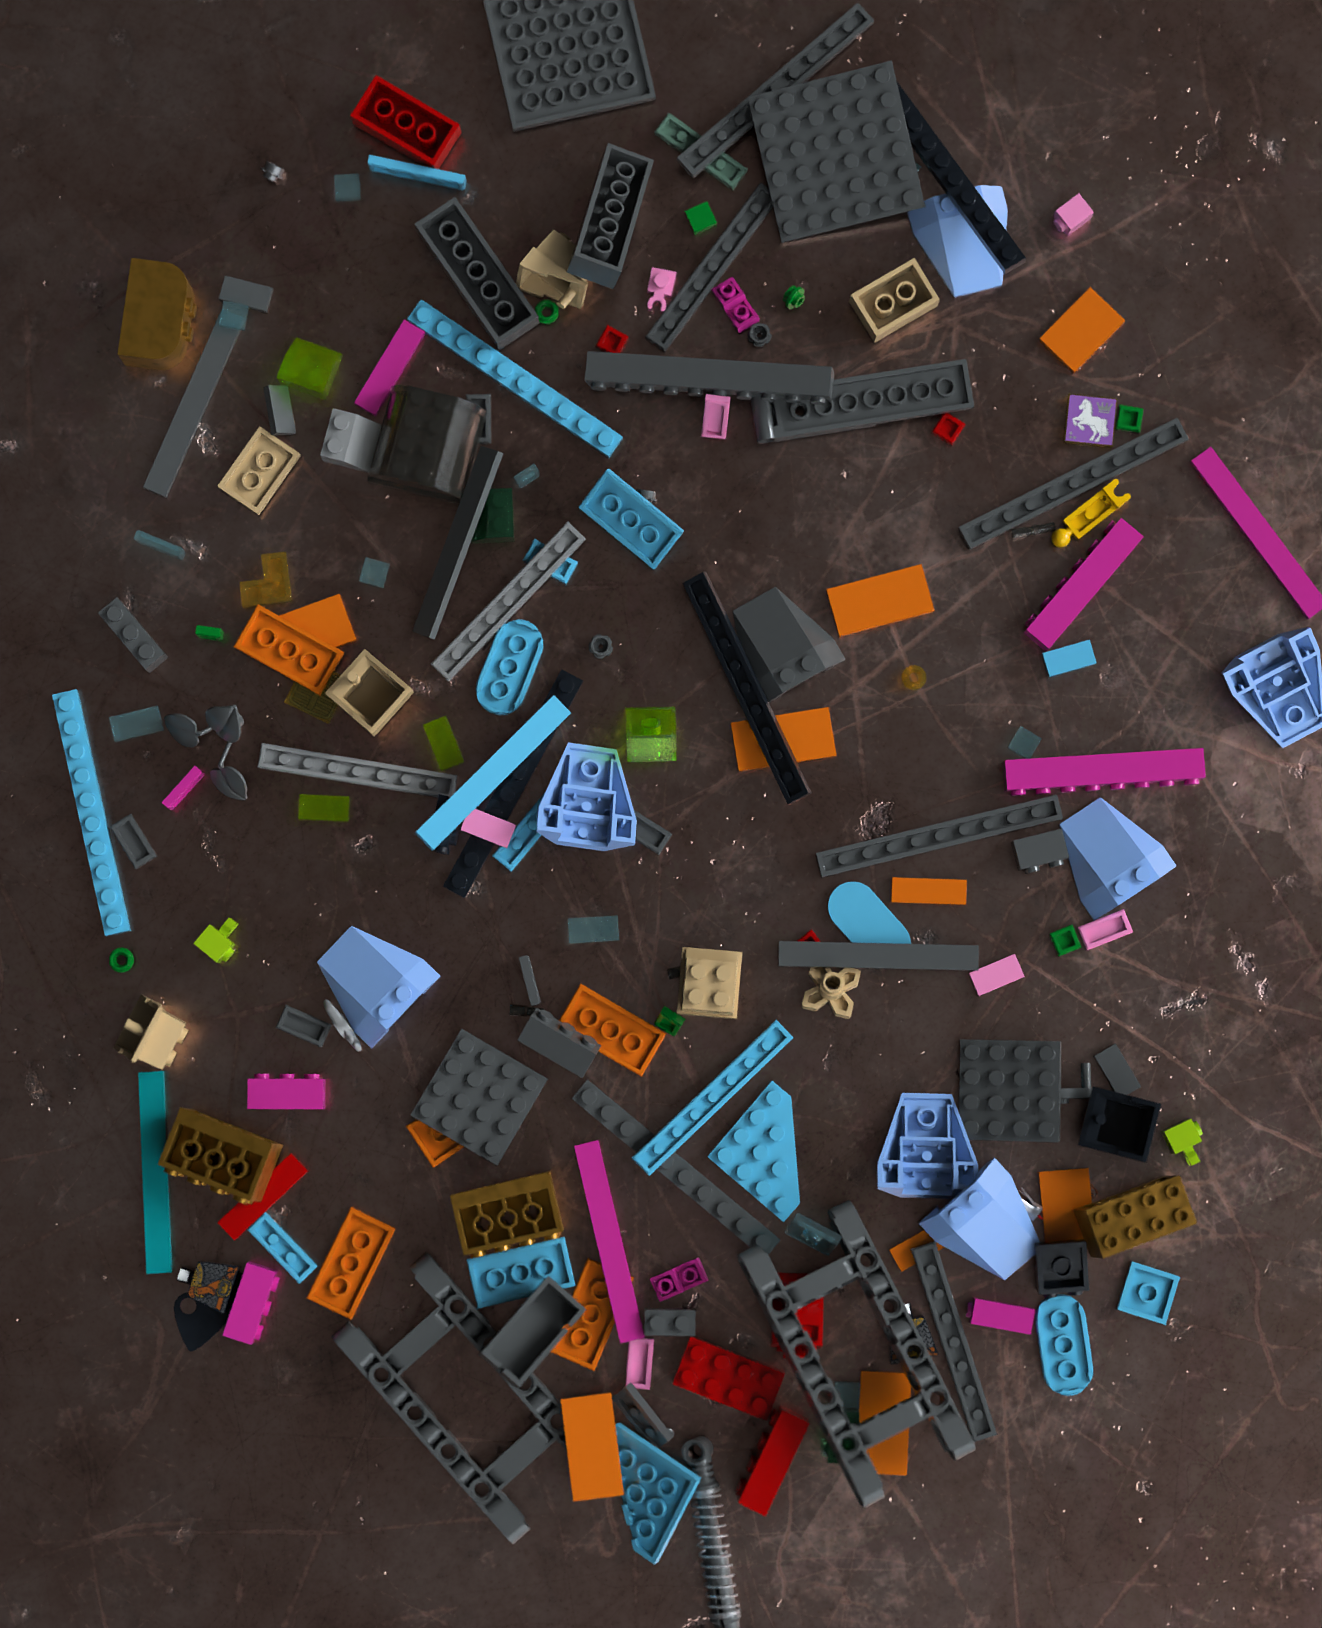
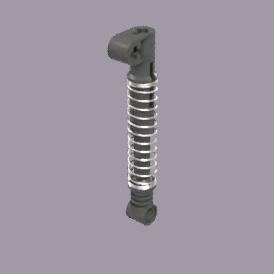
M698 1436L683 1445L682 1456L687 1465L691 1466L688 1469L701 1477L691 1497L697 1500L692 1502L690 1506L699 1508V1510L692 1514L694 1518H700L693 1526L702 1528L695 1536L704 1538V1540L698 1542L697 1546L705 1548L698 1556L703 1558L700 1566L705 1569L702 1576L706 1578L704 1586L708 1588L705 1596L710 1599L707 1606L711 1608V1612L708 1615L710 1622L714 1624V1628H740L739 1619L741 1611L738 1607L740 1604H736L735 1597L738 1594H734L733 1588L737 1584L732 1583V1577L735 1574H731L730 1567L733 1564H729L728 1559L732 1554H728L727 1550L722 1548L728 1547L730 1544L722 1545L721 1537H727L728 1534L720 1535L719 1527H725L726 1524L719 1525L717 1518L723 1517L725 1514L717 1515L716 1507H722L723 1504L715 1505L714 1500L715 1497H721V1494L715 1495L721 1489L719 1482L715 1480L714 1476H711L714 1474V1470H710L713 1468V1464H709V1462H712L713 1444L707 1437ZM694 1445H698L701 1448V1456L696 1455L694 1452Z

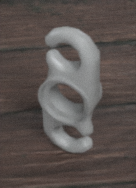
M325 999L323 1005L331 1018V1022L340 1035L357 1052H360L362 1050L360 1041L349 1022L329 1000Z

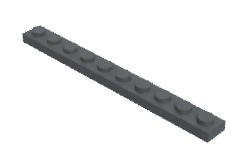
M857 3L748 97L805 83L874 23L873 18ZM748 97L677 157V162L692 178L754 127Z
M1175 418L960 526L958 530L968 549L971 550L1188 441L1189 438L1179 419Z
M1053 795L816 853L821 878L1062 820L1063 815L1058 796Z
M588 1079L572 1097L577 1104L636 1153L655 1136ZM676 1152L657 1168L660 1173L749 1247L752 1248L759 1245L764 1253L769 1255L779 1243L780 1239Z

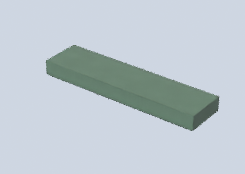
M670 113L667 114L654 132L656 136L681 154L702 137ZM723 152L704 170L731 190H734L748 169Z

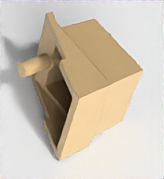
M553 230L537 248L533 247L519 264L516 285L520 291L536 297L543 298V296H547L557 300V305L562 309H565L567 305L581 309L588 282L584 278L567 273L575 244L571 242V239L566 234Z
M366 649L360 653L325 692L329 698L373 736L378 734L414 693L412 688Z
M682 947L677 1014L737 1019L742 952Z
M141 994L113 1048L133 1062L139 1059L159 1069H163L165 1065L170 1067L177 1054L173 1050L176 1043L182 1044L189 1031L185 1028L187 1022L163 1010L162 1004Z

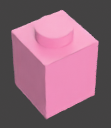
M1077 194L1055 211L1053 222L1060 232L1064 231L1068 236L1089 221L1094 212L1082 196Z

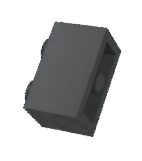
M1062 829L1011 842L1018 871L1025 870V874L1040 871L1039 866L1049 864V868L1064 865L1063 860L1069 858Z
M645 1308V1335L695 1336L696 1310L689 1308Z

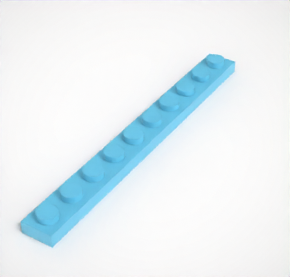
M422 299L407 318L408 322L425 331L427 335L609 458L623 439V436Z
M75 689L53 694V702L105 936L128 932L131 931L79 693Z

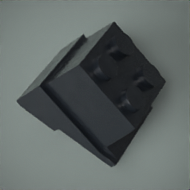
M1093 1086L1078 1145L1147 1163L1161 1103Z

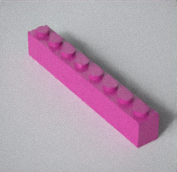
M1204 748L1015 759L1002 762L1004 792H1011V796L1026 795V791L1036 790V794H1050V789H1060L1061 793L1076 792L1075 788L1085 787V791H1099L1100 786H1110V790L1125 789V785L1134 784L1135 788L1150 787L1149 783H1159V787L1174 786V782L1184 781V785H1197L1199 780L1206 778Z

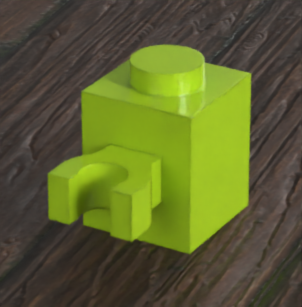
M230 917L219 930L209 924L194 944L216 963L220 964L222 960L227 962L235 952L232 948L236 945L227 937L239 924Z
M1187 1118L1160 1131L1171 1154H1177L1182 1151L1188 1166L1201 1162L1193 1148L1194 1145L1202 1142L1200 1135H1203L1197 1121L1193 1122L1191 1118Z

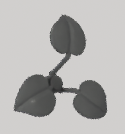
M237 705L209 708L205 713L209 727L201 731L197 730L195 721L190 717L176 713L167 714L164 717V722L169 733L179 744L185 747H195L199 743L198 736H202L211 730L216 731L220 738L227 741L219 760L218 768H213L210 772L211 779L215 787L224 795L236 800H246L248 798L247 785L244 777L233 767H224V761L231 744L240 738L241 727L244 725V720L238 713Z

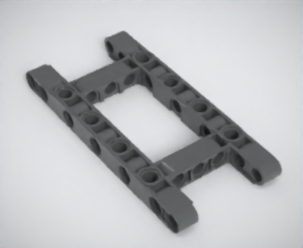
M847 1200L828 1210L831 1220L829 1224L846 1255L845 1257L785 1287L768 1253H764L759 1245L738 1254L737 1258L857 1501L862 1508H865L885 1497L881 1487L883 1483L866 1451L872 1446L927 1418L944 1452H948L954 1461L975 1451V1444L852 1202ZM861 1255H865L870 1259L869 1267H864L861 1264ZM858 1280L915 1395L854 1426L850 1424L842 1408L843 1403L830 1377L827 1378L819 1362L820 1357L807 1331L804 1332L795 1313H797L796 1310ZM773 1299L781 1302L782 1310L780 1312L772 1308L771 1302ZM884 1301H889L892 1303V1313H888L884 1310ZM796 1345L804 1348V1358L796 1356L794 1352ZM908 1347H913L916 1350L915 1360L908 1357ZM820 1391L828 1396V1403L826 1405L818 1401ZM932 1393H936L940 1398L938 1406L933 1405L930 1400ZM843 1438H847L851 1442L852 1447L849 1452L843 1450L841 1446Z
M425 1252L409 1268L416 1275L414 1278L439 1305L432 1313L385 1355L378 1350L359 1327L356 1328L350 1321L344 1324L331 1337L512 1544H515L531 1528L524 1520L525 1516L501 1489L556 1440L567 1451L564 1425L555 1427L551 1423L553 1415L561 1414L563 1416L562 1406L534 1372L529 1376L532 1384L527 1389L515 1388L500 1375L539 1420L529 1431L522 1434L509 1449L502 1452L489 1467L483 1469L475 1464L464 1446L449 1429L446 1430L435 1417V1413L422 1398L405 1384L401 1374L455 1325L479 1352L484 1348L485 1339L493 1338L498 1331L432 1256ZM458 1299L464 1303L465 1308L463 1312L455 1313L452 1311L450 1305L453 1300ZM499 1367L496 1369V1372L499 1374L502 1369ZM385 1368L388 1372V1379L385 1381L378 1380L375 1376L376 1369ZM411 1406H418L421 1409L422 1416L420 1418L413 1419L409 1416L408 1410ZM445 1444L454 1446L455 1455L446 1457L442 1453V1447ZM481 1482L487 1484L489 1492L485 1495H479L475 1491L476 1484Z

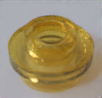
M908 666L902 673V683L910 690H918L926 682V673L920 666ZM916 674L918 681L911 682L909 676Z

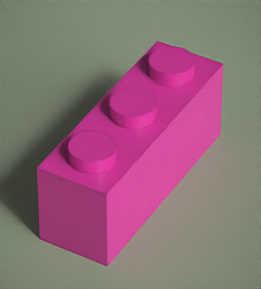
M254 1074V1079H248L247 1109H325L326 1079H319V1074H304V1079H294V1074H279V1079H269V1074Z
M250 1261L247 1262L222 1336L250 1345L254 1343V1340H260L264 1326L260 1325L263 1315L268 1316L272 1304L268 1299L271 1291L276 1292L280 1280L279 1277H276L277 1270Z

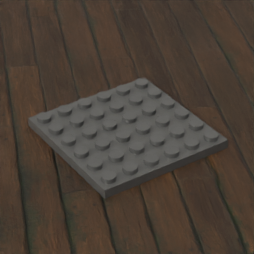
M483 0L513 132L656 100L633 0Z
M892 60L748 97L782 243L925 207Z

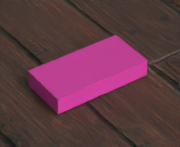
M194 766L161 803L168 809L174 810L204 777L205 773Z

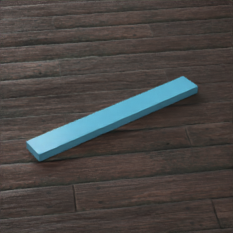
M553 695L415 834L431 850H434L571 712Z
M775 1020L639 1150L632 1159L650 1176L793 1039V1036Z

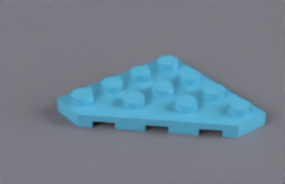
M771 1081L707 1157L780 1220L785 1222L800 1204L792 1099L788 1093L774 1081Z
M617 1423L615 1427L624 1495H621L623 1501L621 1506L626 1524L630 1526L633 1539L631 1542L633 1550L651 1563L656 1564L659 1562L701 1477L623 1424Z

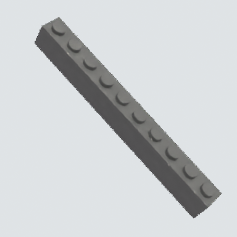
M588 351L585 381L594 390H605L606 387H615L617 391L629 392L631 388L639 389L642 393H654V390H661L668 395L688 392V395L701 397L703 393L720 396L737 395V398L742 400H750L753 396L761 397V400L776 401V398L786 399V402L790 403L810 400L812 404L823 405L825 401L832 402L834 370L829 366Z

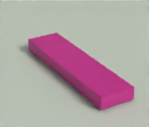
M403 320L354 402L356 406L376 417L425 336V331Z

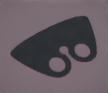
M239 1272L227 1313H220L193 1299L196 1302V1310L192 1314H185L180 1308L181 1302L191 1297L187 1296L188 1292L176 1299L174 1302L176 1323L183 1342L190 1352L203 1346L227 1323L243 1273Z

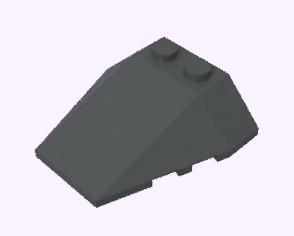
M776 587L732 611L737 637L769 703L820 672H826L846 660L834 638Z

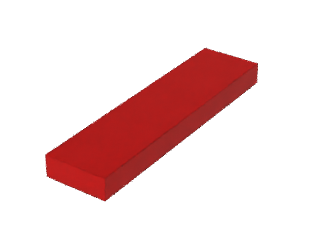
M290 1153L274 1168L261 1202L253 1201L252 1204L238 1202L217 1223L236 1241L257 1219L291 1189L308 1170Z

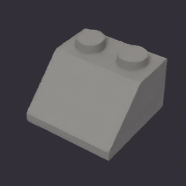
M333 408L320 454L322 460L371 473L383 425L360 415Z

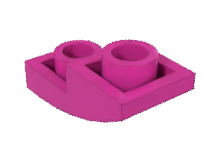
M733 277L712 288L713 294L738 333L743 332L760 321L759 316L749 304L744 292Z
M699 1257L650 1278L659 1302L709 1280Z

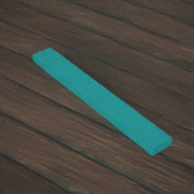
M138 1072L146 1274L172 1273L169 1174L163 1172L165 1167L158 1165L167 1142L165 1072Z

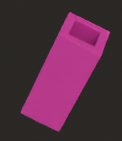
M973 1297L972 1303H967L965 1317L969 1318V1323L1031 1335L1035 1309Z

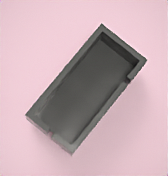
M547 1276L478 1355L495 1370L500 1367L502 1370L499 1374L515 1388H519L568 1332L567 1329L575 1324L586 1309L550 1276Z

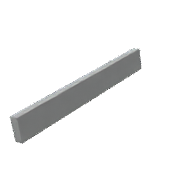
M567 522L445 648L431 665L450 681L571 556L586 538Z
M265 743L261 744L257 766L261 769L438 798L439 794L451 797L455 793L458 778L457 775Z

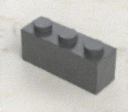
M118 597L98 612L149 673L169 658Z
M538 1008L530 1016L518 1038L519 1042L581 1078L587 1072L602 1046L593 1037L579 1033L571 1024L562 1023L555 1019L550 1012Z

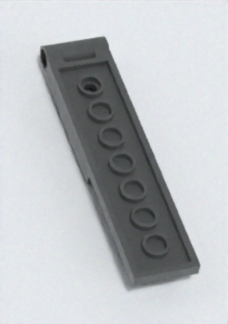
M966 359L835 379L833 382L832 402L825 401L823 405L812 404L810 400L790 403L786 402V399L776 398V401L761 400V397L752 396L750 399L758 443L785 441L873 427L880 423L974 409ZM802 409L804 414L797 415L795 410Z

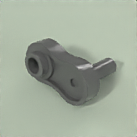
M1081 1063V1088H1061V1104H1069V1099L1090 1098L1092 1091L1091 1063Z

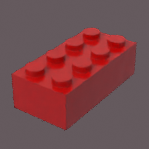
M375 75L350 115L352 123L356 127L420 165L435 169L440 168L461 134L460 124Z
M689 1336L672 1384L767 1421L785 1372L699 1337Z
M781 1405L778 1410L773 1409L767 1422L770 1428L767 1433L762 1432L756 1445L759 1451L756 1456L751 1455L745 1468L748 1474L745 1479L740 1478L734 1491L736 1492L735 1495H737L739 1504L765 1517L810 1424L807 1418Z

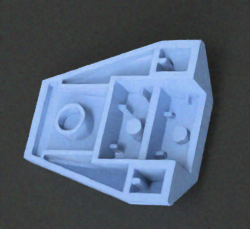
M975 186L981 197L1006 229L1007 206L1002 187ZM947 194L933 196L924 201L925 207L907 211L914 237L954 298L1002 286L1003 271Z
M1310 627L1277 634L1235 656L1222 671L1223 678L1231 695L1282 748L1322 728L1321 657L1319 646Z
M568 742L538 807L536 832L556 845L599 851L635 845L637 820L617 749Z
M1101 797L1059 824L1064 835L1069 855L1068 860L1079 899L1093 921L1176 867V864L1163 845Z
M353 926L317 961L351 1028L370 1048H373L420 995L424 994L440 978V975L422 958Z
M902 1093L877 1164V1189L900 1198L952 1199L972 1183L979 1172L976 1157L952 1094Z
M995 1157L976 1174V1179L942 1209L937 1206L919 1222L921 1227L935 1242L1003 1280H1006L1035 1255V1243H1040L1011 1175Z

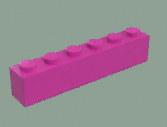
M1120 518L1117 523L1113 520L1103 531L1107 534L1100 542L1096 539L1089 547L1088 551L1091 554L1087 559L1080 558L1072 567L1075 573L1070 579L1065 576L1056 586L1059 592L1054 597L1049 595L1040 605L1043 608L1042 612L1038 616L1033 613L1024 624L1028 627L1024 634L1045 652L1048 651L1144 537L1124 519Z

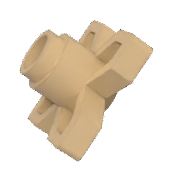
M811 967L809 976L817 986L805 991L802 1008L816 1012L826 1003H829L835 1016L850 1019L854 1002L845 992L858 986L861 971L855 968H844L839 973H836L827 967Z

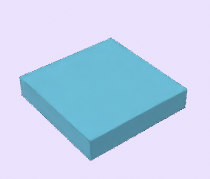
M1130 1261L1116 1309L1166 1325L1180 1276Z

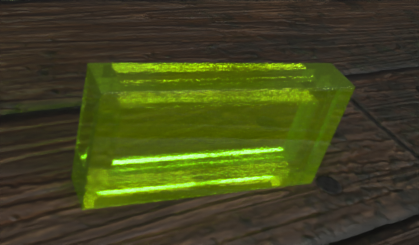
M446 716L423 724L441 771L464 763Z
M300 794L298 819L349 822L350 797Z

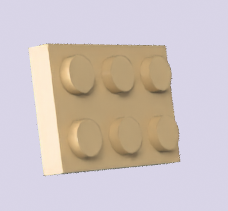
M259 427L217 487L259 516L301 455L268 431Z

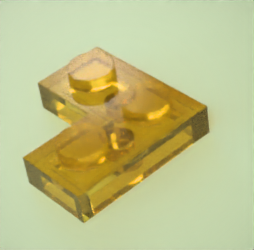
M286 551L262 554L264 579L240 582L243 608L255 607L257 604L262 606L293 601Z

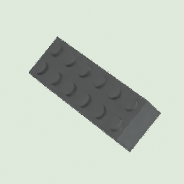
M610 143L607 144L599 163L567 273L614 289L624 265L654 162L653 159Z
M456 197L415 223L416 232L498 350H501L539 324L538 315Z

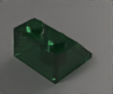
M512 488L490 489L470 544L515 542Z

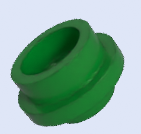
M794 285L783 296V302L786 303V307L790 310L798 308L805 299L804 289Z
M548 299L538 302L534 309L539 317V322L542 324L553 323L559 315L556 303ZM544 309H549L551 311V314L549 316H544L542 314V311Z
M126 948L113 950L109 956L110 967L120 973L129 971L134 964L132 952ZM123 955L126 957V963L120 965L118 958Z

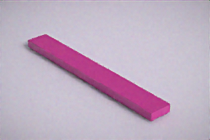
M1209 447L1191 460L1192 466L1308 620L1322 610V594L1213 448Z
M599 1141L575 1145V1154L619 1341L624 1343L645 1338Z

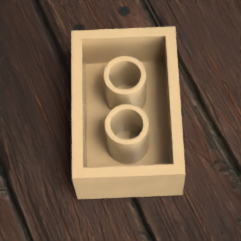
M913 258L851 294L849 303L873 342L876 343L937 307L940 299L917 261Z

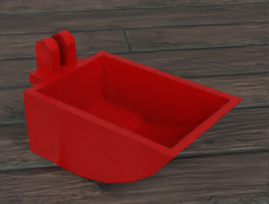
M777 1272L784 1287L810 1274ZM824 1297L796 1310L797 1313H795L804 1332L807 1331L816 1351L821 1350L823 1347ZM773 1299L772 1308L780 1312L782 1310L781 1302ZM771 1329V1348H776V1351L783 1352ZM796 1345L794 1349L796 1356L804 1358V1348Z

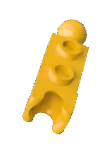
M1114 479L1062 521L1066 528L1054 530L1051 535L1053 545L1059 548L1067 546L1072 535L1078 541L1130 500L1131 495L1126 493L1121 497L1116 496L1113 490L1119 484V480Z

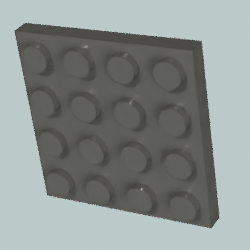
M461 1029L412 1111L411 1116L498 1166L548 1079Z
M960 1039L959 1114L968 1139L1060 1142L1061 1041Z

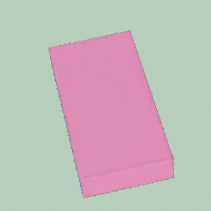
M706 394L701 437L726 439L730 406L729 396Z
M474 809L465 818L461 831L508 848L516 825Z
M1124 909L1077 927L1086 951L1133 933Z
M1015 954L982 967L978 971L968 973L978 996L1025 977Z
M641 1338L628 1342L625 1387L632 1383L636 1389L650 1390L654 1338Z

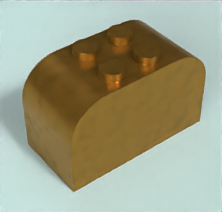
M131 258L117 354L125 366L168 370L177 366L185 357L188 342H192L193 328L190 327L191 318L196 316L197 305L194 303L193 290L184 273L174 264Z

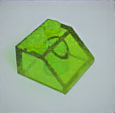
M296 337L284 356L277 379L282 385L326 400L343 354Z
M675 707L626 708L627 762L677 761Z

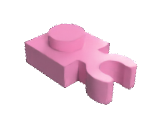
M652 267L647 293L654 294V296L648 301V311L652 310L654 303L661 304V313L665 311L666 301L664 297H672L676 272Z

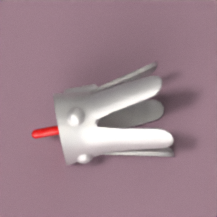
M1021 1187V1191L1018 1190L1031 1222L1036 1217L1044 1220L1039 1215L1043 1207L1035 1203Z

